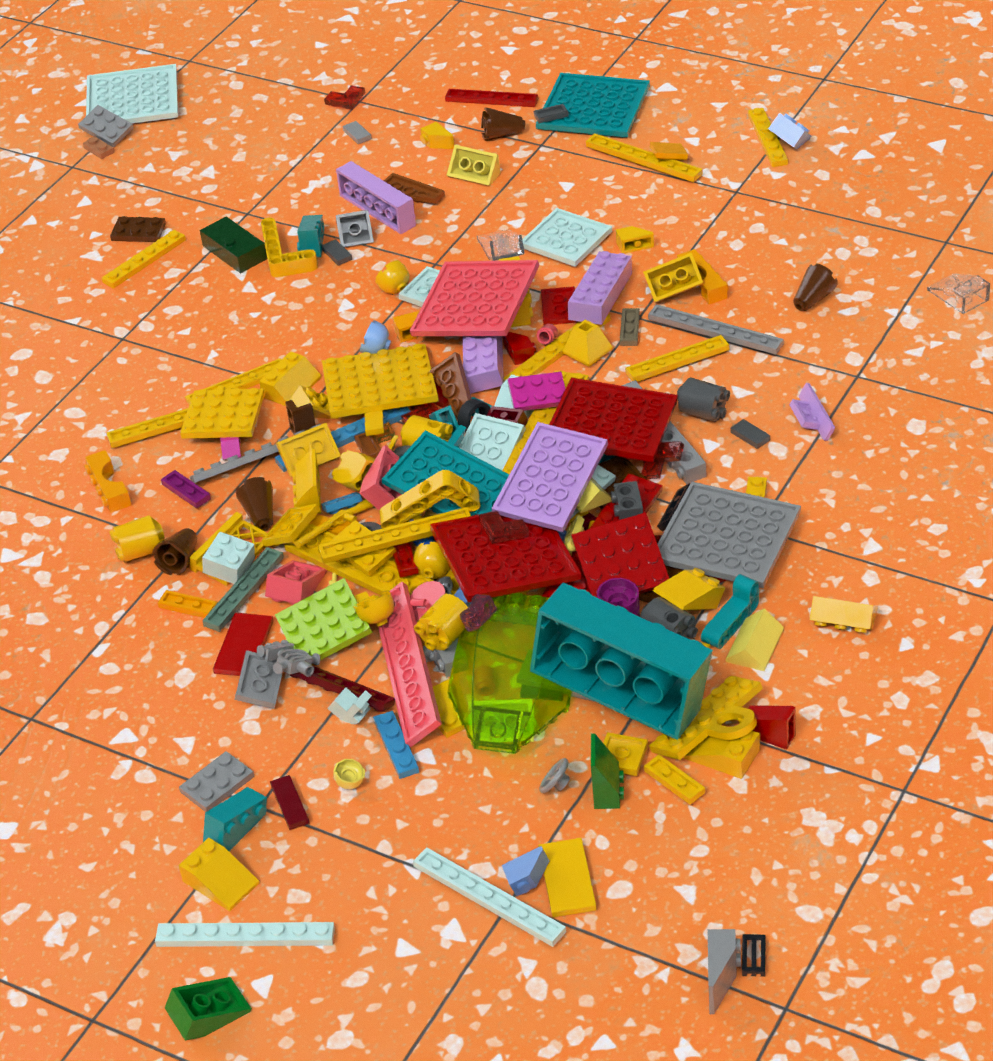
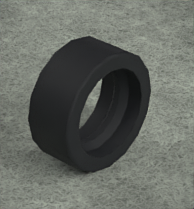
M477 399L466 401L459 410L457 417L458 425L465 426L466 432L473 412L479 408V414L487 416L490 410L488 404Z

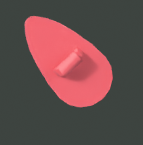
M425 582L419 585L410 595V604L413 607L416 623L440 596L446 594L445 587L440 582Z

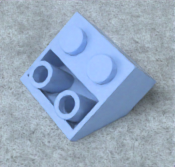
M779 113L768 128L795 149L801 147L812 137L808 134L810 130L799 122L796 125L797 121L786 113L784 116Z

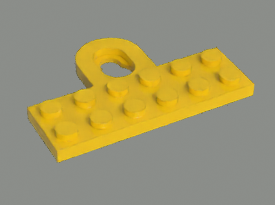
M736 676L726 678L719 687L713 689L702 700L699 713L678 740L662 734L649 745L651 752L681 760L708 736L723 740H734L749 734L756 727L757 719L752 710L742 706L763 689L761 682ZM729 720L739 721V724L736 726H722L724 722Z

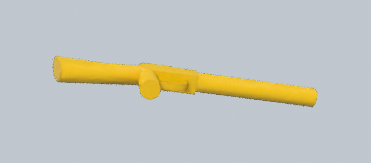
M364 499L354 507L340 510L329 518L328 521L293 542V544L300 548L331 527L344 524L347 521L351 523L354 520L357 521V517L354 514L372 508L374 505L367 499Z

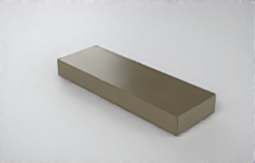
M639 308L622 309L620 346L638 345Z

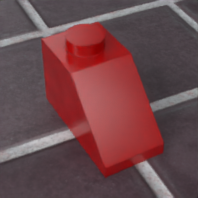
M508 332L507 336H503L504 347L514 365L524 363L536 352L535 343H531L528 336Z

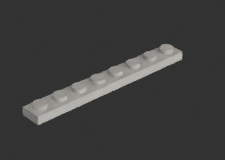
M657 304L648 314V320L705 336L716 337L722 335L728 342L775 355L784 345V339Z
M305 430L298 431L294 434L297 435L299 433L304 432ZM288 436L278 439V442L287 439ZM266 443L261 445L262 449L258 451L250 449L245 451V455L238 458V455L227 458L228 462L223 464L218 461L210 464L211 468L204 470V468L194 470V474L189 476L190 480L196 483L276 453L278 448L276 444Z

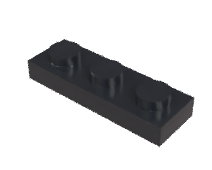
M690 483L678 489L657 525L661 531H664L668 526Z

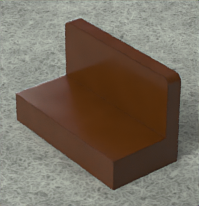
M293 400L285 402L289 426L293 435L301 430H309L312 426L316 425L311 403L297 407Z

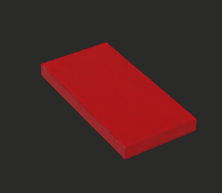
M235 612L214 664V674L240 676L246 650L257 653V647L265 645L274 621L273 616Z

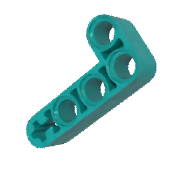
M742 574L735 578L732 587L733 596L705 626L701 634L702 642L721 649L742 626L745 618L749 617L758 606V581Z

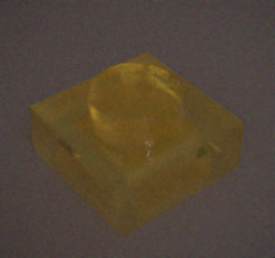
M387 422L384 423V434L374 436L378 443L391 440L395 432L390 423Z

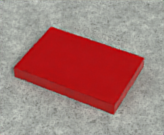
M575 286L541 289L544 325L578 323V321L568 320V301L575 291Z

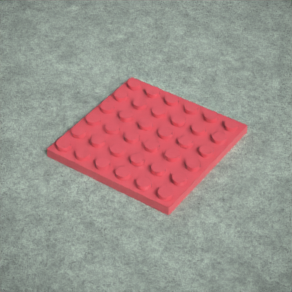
M538 260L444 262L410 329L411 336H507L540 266Z

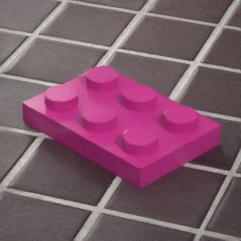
M562 372L508 378L513 409L526 411L557 407L565 391Z

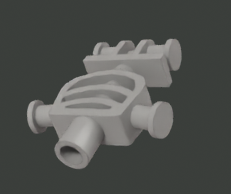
M282 640L281 643L275 641L267 643L265 646L259 645L257 647L258 656H265V661L277 660L273 665V670L276 674H281L283 671L288 674L300 672L309 677L314 672L312 664H320L318 653L310 656L304 650L294 649V644H289L287 640Z

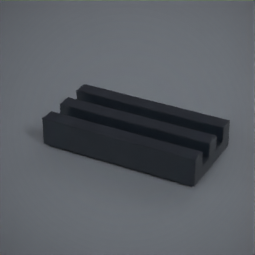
M743 934L742 976L761 974V977H765L766 935ZM747 940H752L751 967H747ZM756 940H761V967H756Z

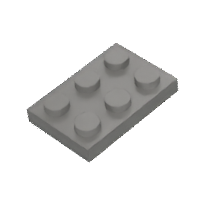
M99 105L78 124L79 129L92 136H96L112 147H115L134 128L132 123Z
M246 650L234 700L274 709L282 673L276 674L273 670V665L277 660L267 662L265 661V656L259 657L257 653Z
M225 751L180 785L179 790L181 794L207 812L255 776L250 768Z

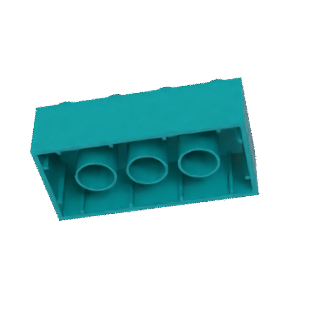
M563 582L538 611L530 671L678 740L701 709L713 650L705 647L697 640L685 638L666 629L659 623H652L630 613L624 607L614 606L592 596L586 590L577 589Z

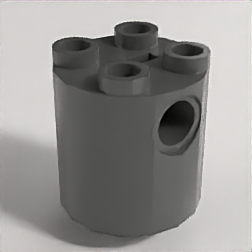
M690 377L677 391L679 411L716 422L719 418L723 419L726 415L725 405L726 401L730 398V391L726 387Z
M662 597L654 598L641 612V618L652 623H659L666 629L685 638L693 639L697 635L698 629L695 627L696 619L694 615L680 609Z

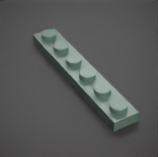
M266 547L202 620L203 626L220 632L231 620L235 612L237 613L267 578V574L272 572L284 558L283 552Z

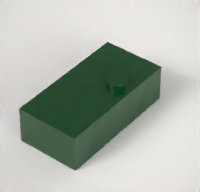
M227 216L200 230L203 247L240 274L267 260L265 243Z

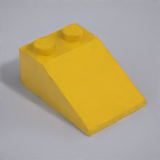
M694 568L693 570H683L656 586L653 592L682 610L717 609L725 587L719 584V580L704 575L705 572L703 570Z
M751 731L749 734L734 740H723L708 736L685 755L684 759L742 779L760 751V733Z
M209 837L178 865L182 881L229 912L260 884L259 880L225 847Z

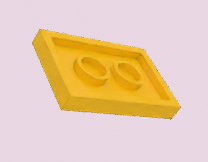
M327 423L276 443L290 477H293L292 473H296L295 465L311 449L316 451L318 466L341 456Z
M318 503L289 508L261 540L264 546L273 545L275 547L280 544H292L295 542L301 532L307 529L306 526L316 518L317 513L321 510Z
M354 520L330 542L371 531ZM391 546L345 558V560L367 576H371L393 556L396 548Z

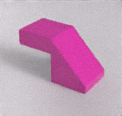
M240 437L220 438L223 460H227V458L238 455V458L241 457Z

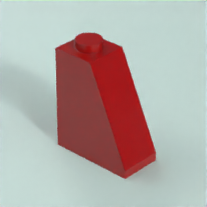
M749 705L747 709L752 710L757 719V725L752 731L760 733V741L787 750L796 736V707Z

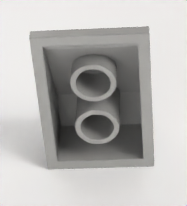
M707 929L710 1015L715 1014L737 976L736 967H741L740 938H736L735 929Z

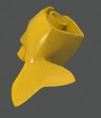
M394 435L389 443L388 448L392 451L398 435ZM347 450L340 457L341 463L339 467L334 468L331 474L333 476L332 479L353 491L360 492L363 479L376 458L364 453Z

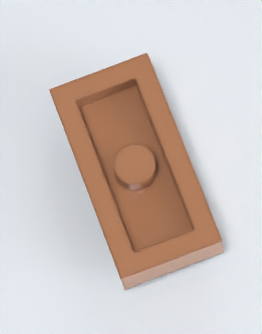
M96 136L83 142L84 149L100 159H104L114 153L113 147Z

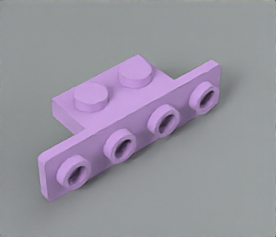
M805 383L799 394L800 400L792 399L789 405L801 427L818 430L822 439L828 441L834 432L835 426L810 383Z

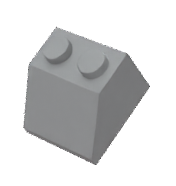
M368 210L336 215L340 244L344 248L374 243Z

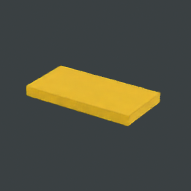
M582 838L538 844L539 847L542 846L549 859V863L544 871V878L552 918L596 911V903Z

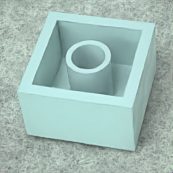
M219 532L202 557L203 573L235 584L255 559L254 544Z

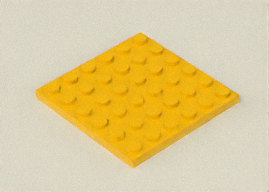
M414 344L409 347L400 346L390 350L381 349L375 354L363 352L359 355H345L340 358L321 360L331 419L438 401V394L433 374L430 372L431 365L425 344Z

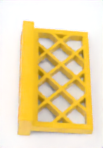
M236 511L190 556V570L195 573L198 571L203 573L202 557L219 532L239 539L251 538L254 544L255 557L265 546L262 542H255L254 538H264L267 532L243 520V515ZM244 527L250 530V533L239 534V531ZM208 575L225 586L229 584L227 581Z

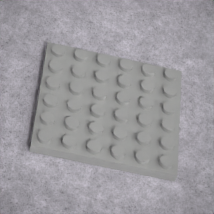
M691 481L658 542L664 564L683 570L698 568L705 572L704 575L734 581L739 574L758 581L759 587L764 588L801 513V506Z

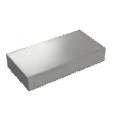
M357 121L342 126L343 131L358 145L372 139L371 134Z

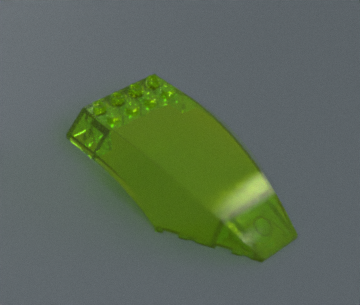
M514 593L474 601L469 605L468 608L472 607V605L474 606L472 610L477 616L473 619L472 613L471 623L459 635L447 696L451 699L453 708L458 713L462 726L464 725L467 737L471 739L473 749L516 754L521 750L522 746L530 743V738L535 734H541L548 728L549 724L554 723L557 720V716L562 712L566 713L569 711L572 691L530 671L538 611L549 597Z

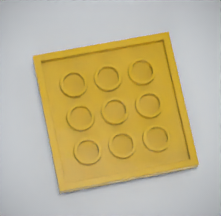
M264 388L194 390L180 432L181 439L252 437L265 395Z

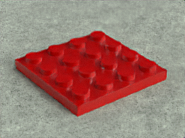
M646 512L571 534L572 542L592 596L597 597L599 586L612 578H624L632 581L638 587L639 594L652 591L656 586L670 579Z

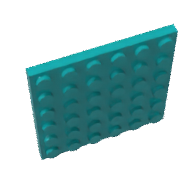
M560 73L543 108L564 104L568 111V117L543 123L536 121V129L586 133L589 135L595 133L620 138L628 137L650 87V80Z

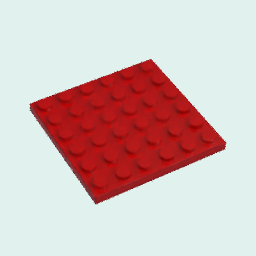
M571 377L549 425L607 439L608 446L604 452L605 455L654 462L677 404L678 395Z
M492 512L430 524V530L468 602L581 580V572L556 530L493 514Z

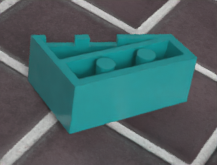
M305 215L302 217L297 230L299 242H297L298 251L311 249L316 252L317 257L322 256L321 245H323L325 230L323 215Z
M247 787L205 812L203 842L209 837L230 851L266 815L267 797Z

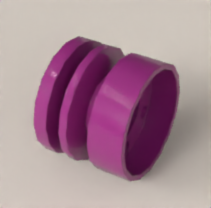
M612 578L599 586L597 598L614 606L624 607L630 613L640 617L639 589L635 583L624 578Z

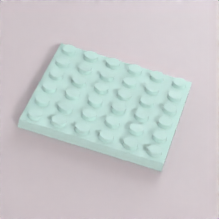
M176 64L87 75L86 116L99 105L130 123L177 118L178 87Z

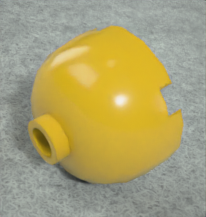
M395 260L385 265L386 269L383 272L380 270L375 280L378 287L389 294L401 292L408 285L410 278L406 266L399 260Z
M430 542L426 545L421 543L416 547L413 561L418 567L420 575L428 579H439L447 574L450 567L437 542Z
M390 590L380 592L382 595L380 597L379 595H372L358 602L357 606H353L357 616L370 625L376 624L381 626L387 623V618L394 611V600Z

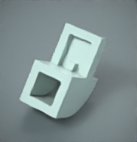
M345 688L327 709L340 720L350 724H357L370 710L367 701L372 695L365 690L358 698L349 689Z

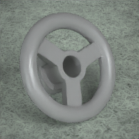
M560 759L549 770L540 784L539 791L541 793H547L553 787L561 791L570 780V777L565 774L569 764L568 759Z

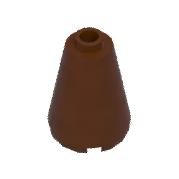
M484 107L485 111L482 112L481 128L484 129V133H482L483 139L517 134L525 129V120L521 116Z
M816 263L815 266L810 264L794 297L795 307L800 311H807L835 290L838 280L837 278L834 280L832 277L833 272L821 264Z
M263 477L247 479L243 481L244 485L236 488V497L253 525L261 530H267L273 524V486L271 481H265Z
M184 528L159 542L152 552V556L154 555L155 565L168 575L172 573L180 575L189 565L190 556L193 554L197 542L196 533L192 529Z

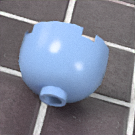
M375 320L371 322L364 336L365 344H361L360 347L361 353L369 352L370 354H375L381 349L388 350L391 340H388L389 331L385 325Z

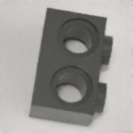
M637 481L614 483L611 501L616 504L614 505L615 517L621 520L642 514L643 506Z

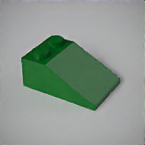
M591 734V776L594 809H619L620 800H624V787H620V783H624V770H619V761L596 734Z
M231 977L172 988L165 1005V1010L185 1041L205 1037L248 1014L252 1009Z

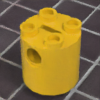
M412 415L401 429L402 446H412L425 430L448 442L451 438L453 426Z
M150 515L112 527L113 530L109 531L112 541L118 546L115 549L117 558L120 561H124V563L152 554L154 547L165 538L161 524Z
M444 594L418 620L414 630L422 638L427 649L443 651L448 649L472 621V614L461 599L451 594Z

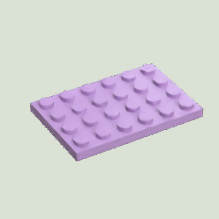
M537 422L492 507V513L564 532L608 446V440Z

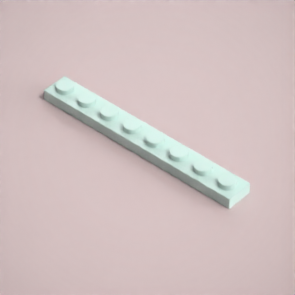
M427 847L413 861L414 867L552 947L566 933V926Z
M334 922L158 923L155 944L156 947L333 946L335 925Z

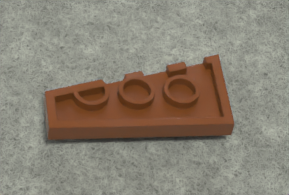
M395 173L390 174L383 180L411 197L413 201L436 204L445 196V191Z
M454 352L432 368L430 372L435 377L437 385L441 387L442 394L448 399L449 406H451L457 418L462 405L472 398L460 354Z

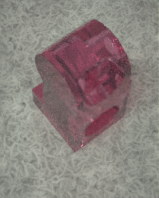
M475 594L471 599L472 603L468 609L461 612L460 619L467 631L477 630L497 611L491 596Z

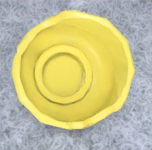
M343 759L336 763L333 777L338 786L343 789L352 790L362 784L365 777V769L354 759Z

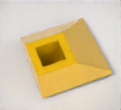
M585 319L572 329L563 348V354L590 367L613 348L599 326Z
M300 385L289 399L293 400L297 407L311 403L314 418L331 419L328 397L322 392L317 393L311 387L306 388Z

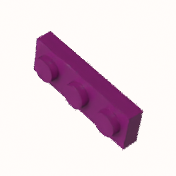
M176 470L161 478L163 486L195 508L200 507L211 499L210 493Z

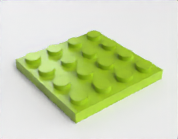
M345 578L275 614L289 644H294V649L304 650L310 656L318 653L320 661L373 633L369 624L357 616L353 606H357V601Z

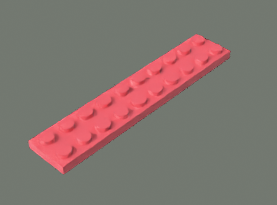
M401 582L390 590L394 600V611L387 618L388 622L378 626L405 744L412 747L433 730L437 729L442 723L421 639L414 630V626L417 623L413 607L410 604L411 599L408 587L404 582Z

